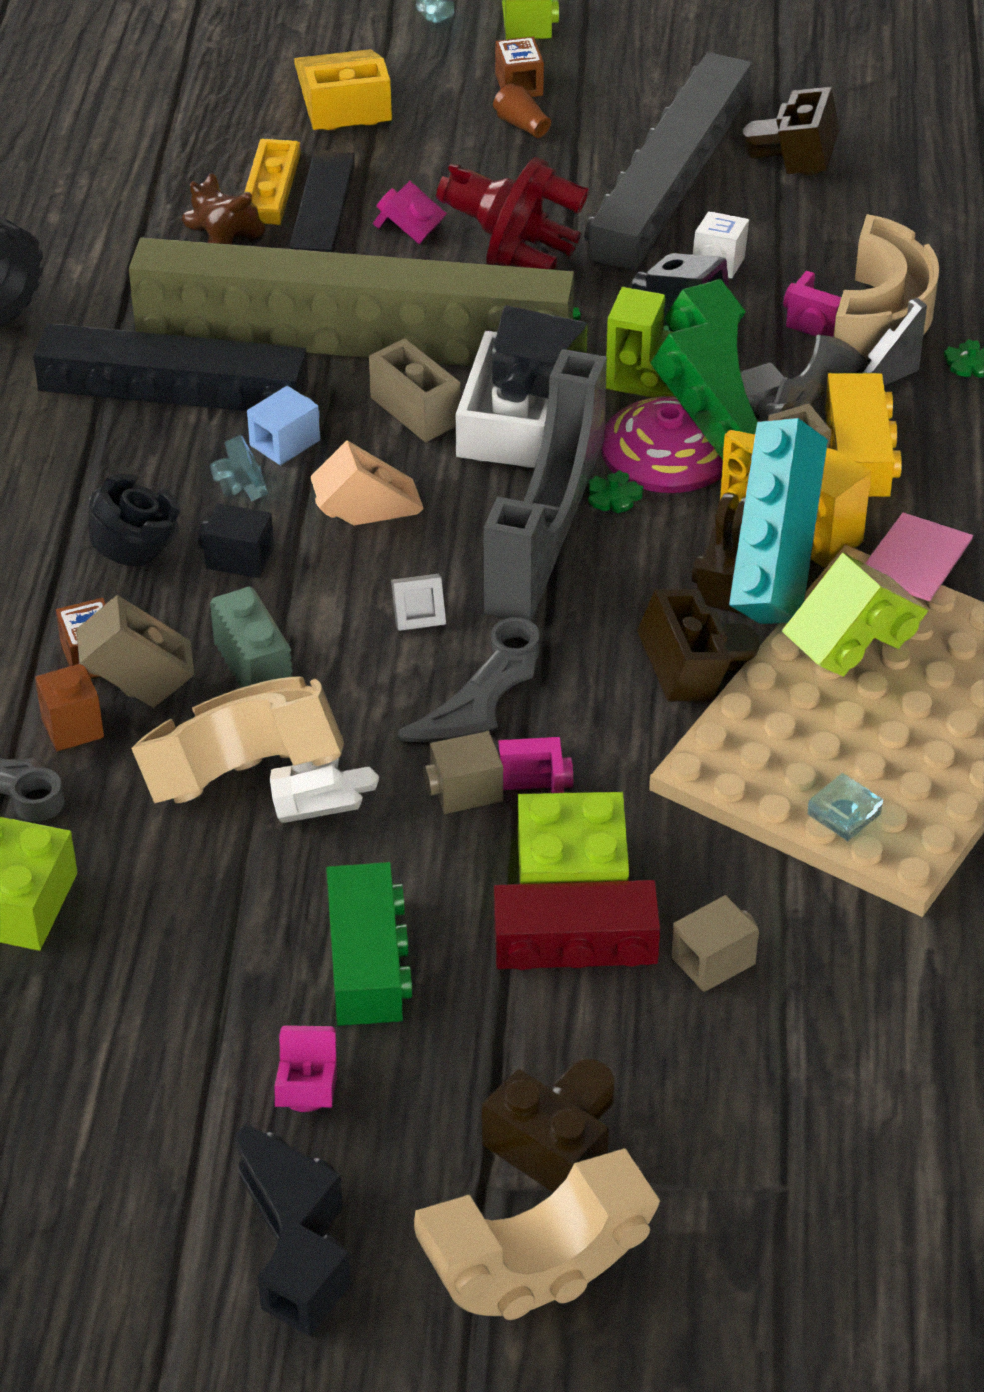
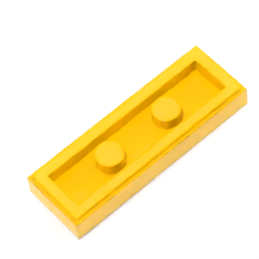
M260 139L245 192L252 194V203L257 206L259 217L264 224L281 225L301 154L300 142Z

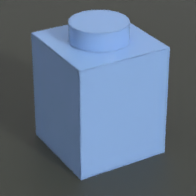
M285 386L247 410L250 446L280 466L320 441L318 405L310 398L304 397L289 386Z

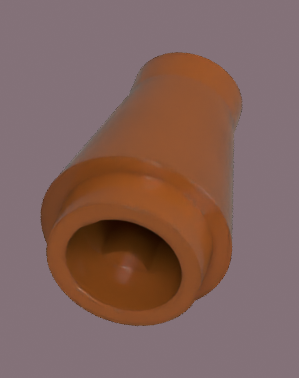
M512 83L507 84L497 93L493 101V108L497 111L499 119L530 133L535 138H540L546 134L551 126V119L544 114L524 86H516Z

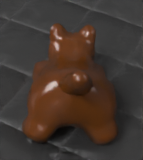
M209 174L205 182L201 184L195 181L191 182V203L194 209L184 212L182 221L186 227L193 230H207L209 236L207 243L232 245L234 237L242 236L254 240L263 235L265 225L259 217L257 206L252 203V194L250 192H245L241 196L224 194L221 192L214 174Z

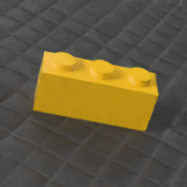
M828 373L825 416L826 424L831 430L829 449L840 452L872 471L869 497H890L892 479L900 478L901 451L893 450L897 444L896 421H889L893 413L892 392H885L882 373Z

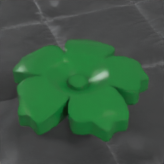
M968 339L965 343L959 344V349L948 346V349L944 351V357L947 360V364L951 366V372L964 377H971L972 374L978 378L984 377V348L980 350L978 340L972 341Z
M618 470L615 474H608L607 480L599 476L589 479L590 496L588 497V502L594 508L602 511H608L612 508L613 512L621 513L628 511L634 506L635 501L642 499L643 486L638 485L636 481L629 482V474Z

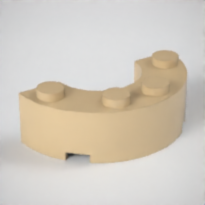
M866 215L859 238L855 281L869 284L874 288L843 291L836 314L834 338L840 339L854 347L866 360L870 359L868 355L888 329L895 331L907 316L908 303L911 299L919 298L927 305L924 334L932 323L939 276V263L934 250L929 244L923 247L915 240V232L886 218Z
M286 677L249 685L192 707L195 717L175 727L173 720L169 719L150 731L131 749L154 803L174 799L175 803L192 800L203 792V788L209 782L232 769L240 771L251 768L260 763L265 757L280 755V758L290 757L293 766L310 761L314 766H320L339 758L342 754L344 741L321 683L313 679L310 681L311 686H306L303 677Z
M624 1148L574 1163L567 1179L550 1197L534 1208L514 1217L493 1221L484 1219L471 1196L466 1195L416 1210L414 1229L420 1245L453 1301L458 1306L474 1314L484 1316L503 1315L507 1320H514L524 1316L530 1310L553 1300H556L558 1303H567L579 1297L585 1291L587 1283L613 1265L628 1249L639 1245L647 1238L650 1233L648 1224L652 1220L660 1200Z

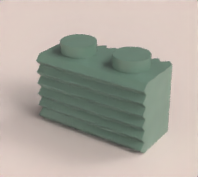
M249 586L211 600L214 645L218 646L221 657L225 658V663L228 664L229 670H232V676H236V682H239L240 688L264 681L293 677L291 674L293 672L291 668L293 664L290 660L292 658L290 654L291 648L254 588Z

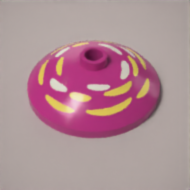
M653 397L634 402L614 414L605 425L601 454L607 467L614 474L618 470L628 473L629 482L636 481L645 490L661 493L688 492L706 487L722 478L723 460L676 397Z

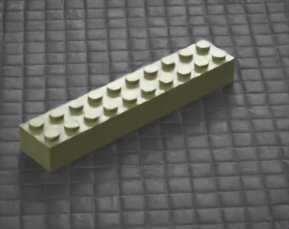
M153 238L139 239L129 266L136 332L304 347L307 349V353L369 358V355L405 338L437 364L473 366L485 331H498L505 305L573 320L574 271Z

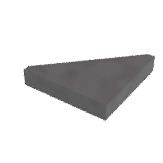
M919 298L909 301L907 316L895 331L888 329L868 355V358L872 361L863 373H882L885 386L919 370L927 305Z

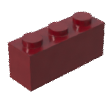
M655 880L494 885L496 969L528 970L532 968H583L587 966L618 965L633 967L658 964L660 924Z

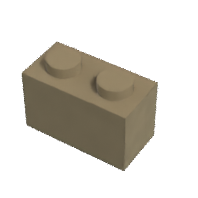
M405 338L369 355L371 398L425 443L456 427L455 415L461 401L460 381Z
M116 595L77 628L79 664L83 665L89 673L99 675L118 686L127 696L136 697L152 708H155L195 675L191 641L119 595Z

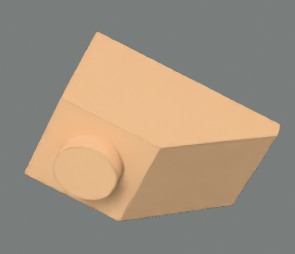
M348 440L310 476L317 496L315 501L318 507L327 516L332 518L337 516L353 526L417 515L424 509L412 478Z

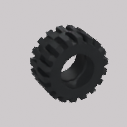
M0 216V328L7 325L11 318L15 320L21 315V310L24 307H28L32 301L31 297L34 291L37 292L40 284L38 279L43 274L44 267L40 264L44 257L43 251L38 248L40 243L37 238L32 236V233Z

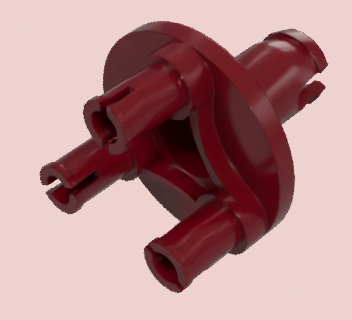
M538 157L530 160L516 181L510 178L492 180L472 170L464 169L461 165L452 163L449 165L450 177L442 176L437 188L436 198L443 204L447 203L454 209L476 218L484 232L492 235L487 251V265L554 270L558 257L525 244L526 241L533 244L541 242L565 253L566 256H572L576 247H573V244L561 238L578 244L581 232L549 219V213L543 211V201L548 199L579 214L588 198L589 188L582 187L556 175V170L549 167L547 161Z

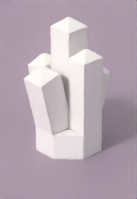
M339 758L320 766H314L310 761L295 766L271 769L270 784L277 817L281 823L359 809L363 799L359 793L375 790L379 776L370 767L341 772L338 769Z

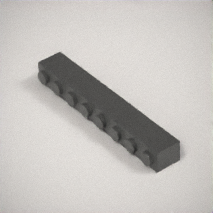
M707 52L699 65L692 67L688 81L684 86H679L671 106L664 108L656 128L649 130L646 143L641 150L637 149L634 152L631 165L626 172L622 171L619 174L616 187L611 194L607 193L604 196L596 216H591L588 219L584 239L589 242V260L633 271L637 270L749 98L752 62Z

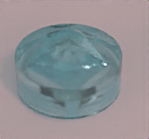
M417 0L415 11L421 12L427 21L438 23L448 17L453 18L455 4L448 0Z

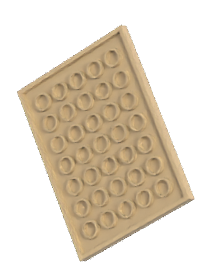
M845 545L805 593V600L842 552L864 564L871 555ZM943 585L939 587L931 601L913 596L929 610L920 621L919 628L914 636L905 641L899 649L874 638L865 649L862 660L850 669L844 677L817 665L782 632L787 623H779L760 645L756 656L743 665L650 775L649 790L923 917L984 833V602Z

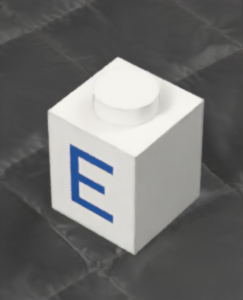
M708 211L695 231L693 255L726 258L728 278H733L745 258L749 219Z

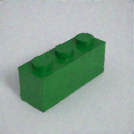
M390 862L327 866L337 1026L403 1021L402 999L412 998L410 965L399 966V957L408 956L406 924H396L395 916L405 915L403 883L392 884Z

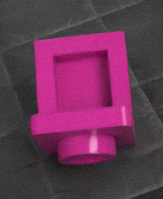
M409 181L399 192L391 188L376 205L381 212L372 224L379 229L390 218L414 241L420 244L439 225L447 213Z
M805 271L796 284L791 283L785 293L783 306L787 308L786 327L815 337L817 335L834 337L836 314L841 297L814 289L815 273Z
M560 737L498 740V755L503 765V790L551 787V793H564V788H573L572 758H562Z
M332 1026L281 1027L279 1034L280 1062L274 1086L275 1107H290L298 1112H312L321 1107L332 1108L337 1079L336 1029Z

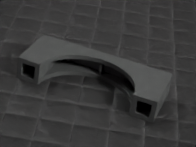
M562 349L550 375L548 406L541 446L524 501L497 496L484 526V614L501 618L521 617L530 621L533 619L604 443L607 357Z

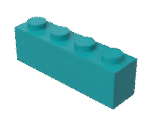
M799 418L757 422L729 605L759 624L788 623L805 600L828 439Z

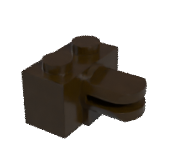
M832 87L794 90L791 92L788 103L781 104L776 119L752 121L747 124L743 129V136L748 156L750 158L783 155L787 174L800 173L808 176L821 171H827L840 131Z
M725 493L717 507L715 527L710 536L709 547L704 556L698 555L694 562L692 582L697 583V589L700 590L707 606L743 614L731 607L729 602L746 497H743L739 502L737 494Z
M655 589L637 630L668 702L712 701L725 672H738L747 661L756 656L761 644L757 633L748 625L722 624L716 610H708L699 589Z
M579 1059L548 1088L518 1068L482 1103V1145L554 1193L567 1179L574 1163L608 1153L609 1127L598 1120L614 1104L615 1078L612 1071L604 1063L597 1060Z

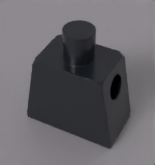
M668 254L648 272H638L633 279L632 289L664 294L665 318L683 289L719 279L729 289L726 258L715 256ZM664 320V326H669Z
M505 305L493 345L492 383L500 388L502 395L510 402H523L528 394L548 399L550 375L561 350L587 353L588 323Z

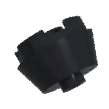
M114 474L108 476L103 486L96 489L90 495L89 539L93 547L106 558L126 566H143L150 563L177 537L179 532L177 518L180 513V506L176 499L162 487H160L157 494L146 487L135 484L138 476Z

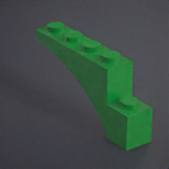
M719 279L681 291L664 318L673 332L668 334L650 364L723 460L725 434L730 430L755 434L758 421L745 392L737 352L738 323L746 311L724 282Z

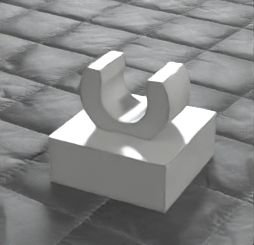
M439 573L391 580L395 621L398 631L446 624L442 580Z

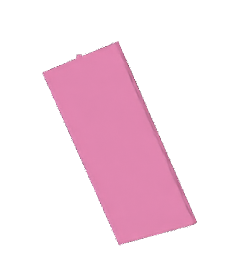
M903 512L865 564L893 578L912 596L931 601L972 541L973 535Z

